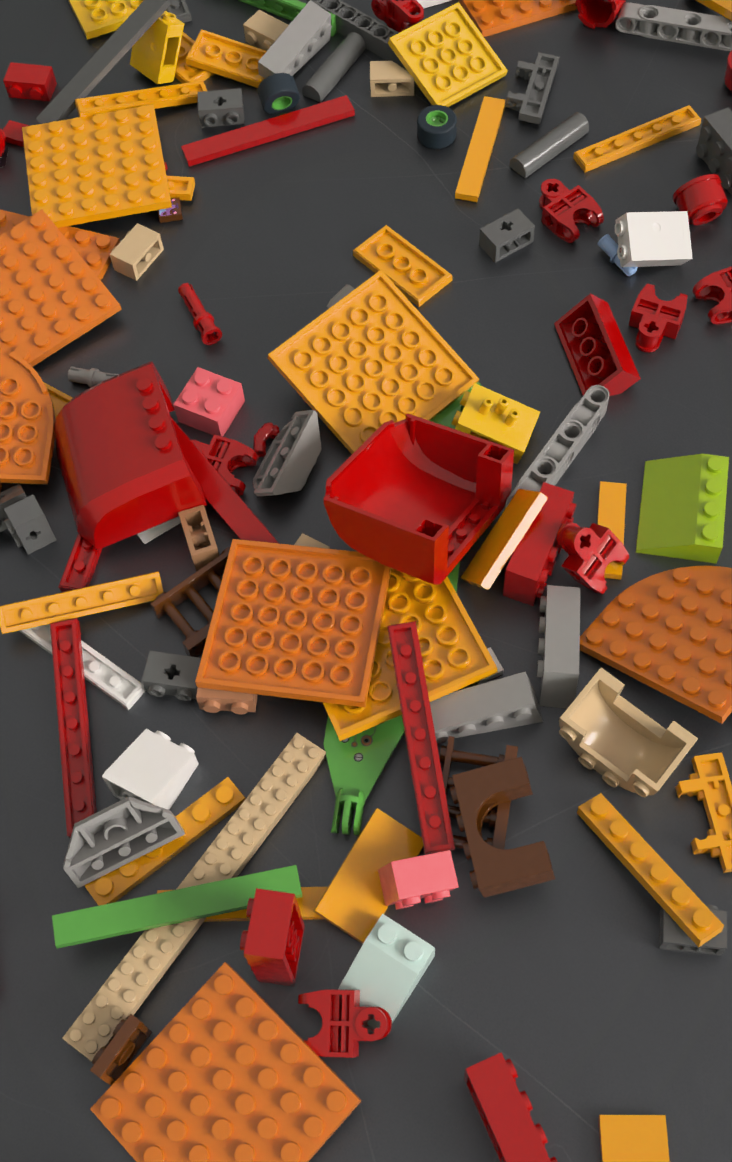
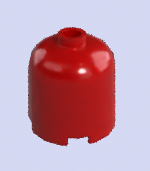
M576 0L575 5L580 13L578 17L584 25L595 29V27L606 28L618 15L626 0Z

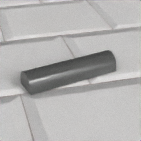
M350 32L303 86L302 95L321 103L366 50V44L362 36L356 32Z
M575 112L510 159L509 167L522 177L527 178L588 133L589 123L586 117L580 112Z

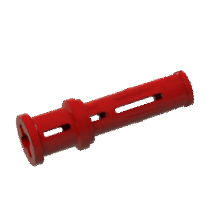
M188 283L182 284L178 288V292L193 316V325L196 330L200 331L202 342L206 345L217 343L222 337V332L219 327L215 326L214 317L205 311L193 286Z

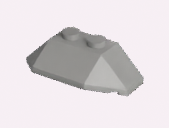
M315 410L295 412L291 417L292 421L286 424L274 438L253 478L254 494L256 496H273L302 490L322 450L318 416Z
M127 797L74 824L63 869L77 888H80L185 835V831L171 810Z

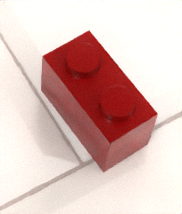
M13 62L10 63L3 79L10 98L49 102L57 84L52 66Z

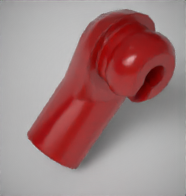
M272 422L264 423L254 435L253 450L259 457L266 455L267 439L269 437L274 439L279 433V427L273 425Z

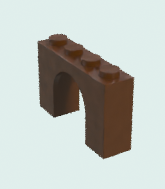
M522 756L452 775L455 786L450 787V792L454 804L459 803L461 811L460 814H456L459 829L461 832L465 831L467 841L463 842V848L467 860L472 859L474 870L469 871L473 888H479L485 898L555 880L549 852L544 841L514 849H498L490 846L482 839L481 829L483 820L493 807L503 802L533 795Z

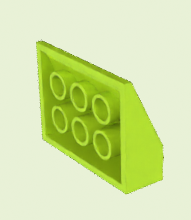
M695 454L645 461L636 553L717 564L723 548L729 457Z

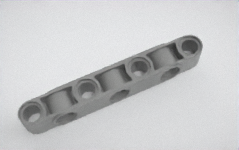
M624 3L615 23L617 30L623 33L732 51V21L722 16L654 5Z
M594 385L586 391L521 477L515 489L508 497L505 509L518 489L539 492L543 482L554 486L557 484L604 417L610 397L607 388L601 385Z

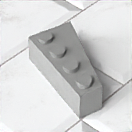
M310 0L258 61L259 75L264 78L276 73H287L293 76L330 41L332 28L331 14Z
M547 585L546 596L540 597L539 612H544V617L539 619V633H543V638H539L538 655H542V660H538L537 677H541L539 706L568 708L575 700L579 678L580 588Z
M526 671L455 691L430 702L437 744L448 741L449 736L460 738L543 722L536 692Z

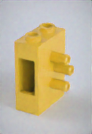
M165 11L132 46L130 65L156 84L173 82L184 23L177 19L175 14Z
M474 383L471 392L465 391L460 405L464 406L462 412L457 410L451 425L455 426V430L514 449L513 463L518 464L525 452L540 411Z

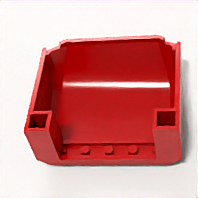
M152 361L85 390L72 398L56 417L54 433L57 457L78 534L92 544L96 550L179 517L178 512L207 505L201 485L182 453L170 416V412L175 410L170 393Z
M406 414L405 419L394 423L393 420L383 423L327 479L326 493L323 499L324 506L338 536L349 547L385 566L433 585H440L504 509L511 493L514 449L411 414Z

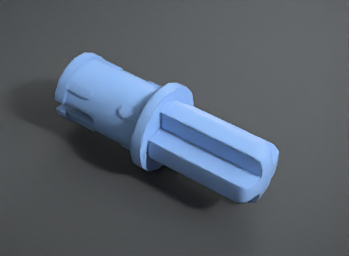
M609 234L604 235L598 241L597 245L610 257V262L616 263L627 276H631L637 271L638 267H621L620 259L617 256L618 244Z

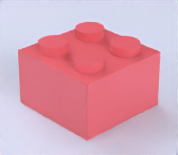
M197 367L173 404L178 422L205 433L223 437L245 402L242 383Z
M450 850L393 861L378 870L385 906L395 904L396 910L412 907L414 904L421 903L423 898L425 904L443 900V898L450 897L449 891L459 887Z

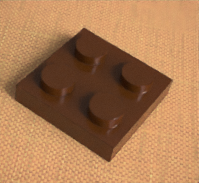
M130 1014L127 1020L124 1018L117 1024L113 1031L114 1038L108 1046H103L96 1053L92 1060L94 1065L90 1071L109 1085H112L127 1069L153 1032L139 1019Z

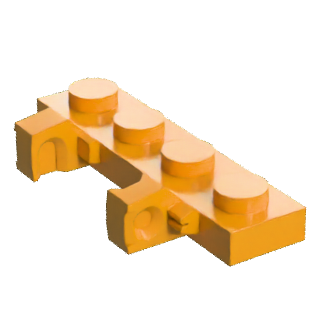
M722 752L694 756L691 762L695 773L690 774V780L679 781L678 785L675 786L678 798L681 795H688L689 797L697 795L698 801L703 800L711 828L707 831L708 836L706 839L699 840L694 838L691 841L693 854L710 852L712 858L719 857L723 873L732 872V784Z

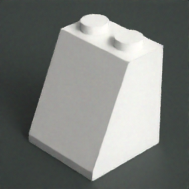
M145 729L104 772L102 778L113 796L120 800L132 797L170 810L199 763L194 754L195 751L188 745L183 743L177 745L171 742V738L165 733L158 730L154 733Z

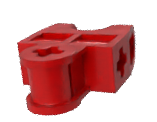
M372 0L371 2L375 16L399 33L417 24L424 18V9L417 0Z
M547 179L541 184L542 196L539 199V206L543 210L541 222L556 236L568 243H573L580 237L579 230L575 225L576 223H585L593 227L603 223L604 216L600 206L579 185L569 190L557 179Z
M731 266L704 277L697 282L692 290L697 299L714 300L719 303L708 313V318L713 324L732 322Z
M647 283L636 299L629 320V326L636 327L639 330L635 340L636 347L639 350L647 353L656 351L660 346L663 336L676 339L683 322L688 295L680 293L673 300L664 301L655 295V285Z
M215 434L210 444L191 440L239 496L243 495L246 485L241 480L234 478L235 475L231 473L238 467L255 466L259 459L258 454L250 447L236 440Z
M566 522L558 530L557 542L569 555L561 565L563 569L578 583L603 595L607 590L605 585L607 582L604 578L607 565L612 561L625 565L629 559V554L623 543L609 528L592 523L589 528H580L576 523Z
M319 990L298 995V1004H309V1008L317 1010L322 1018V1027L319 1033L314 1037L308 1038V1040H303L318 1056L358 1057L359 1041L381 1040L391 1031L392 1019L385 1009L380 1007H360V990ZM373 1017L376 1021H380V1027L375 1028L374 1033L373 1027H368L367 1024L368 1020H372Z

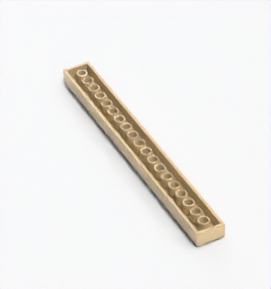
M296 733L177 889L238 877L324 762L326 751ZM206 917L145 930L62 1039L92 1062L99 1049L103 1046L107 1047L114 1038L113 1031L117 1024L124 1018L127 1020L130 1014L134 1015L205 921Z

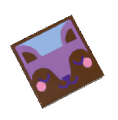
M179 197L171 198L172 208L158 210L160 223L183 220Z

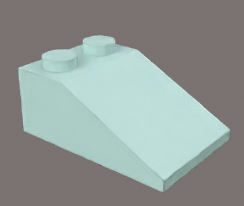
M382 914L364 941L338 990H360V1007L383 1008L390 1014L393 1023L435 957V947ZM374 1017L367 1022L373 1029L380 1027V1021H376Z

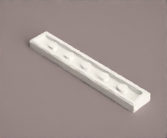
M50 624L19 630V632L52 655ZM81 640L85 679L129 710L146 691L144 685Z

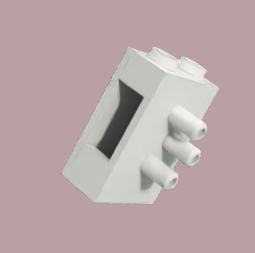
M687 211L628 212L616 219L617 256L620 259L621 267L676 266L693 259Z

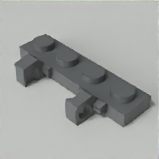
M538 52L535 62H518L515 77H523L524 80L527 79L529 81L526 93L514 94L509 91L506 99L507 108L519 111L518 120L540 124L559 63V56Z

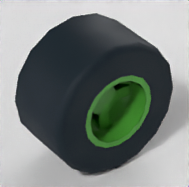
M276 73L270 75L258 85L257 92L264 111L269 114L294 108L299 103L300 94L294 77L290 74Z
M432 105L420 111L417 116V138L420 143L432 149H441L454 142L457 133V116L453 110L443 105Z

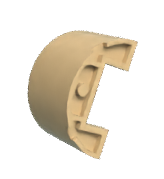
M601 667L560 717L559 733L580 756L578 758L579 762L588 769L596 770L611 787L616 788L618 785L641 797L654 795L660 790L698 738L675 721L670 724L667 730L620 696L625 684Z

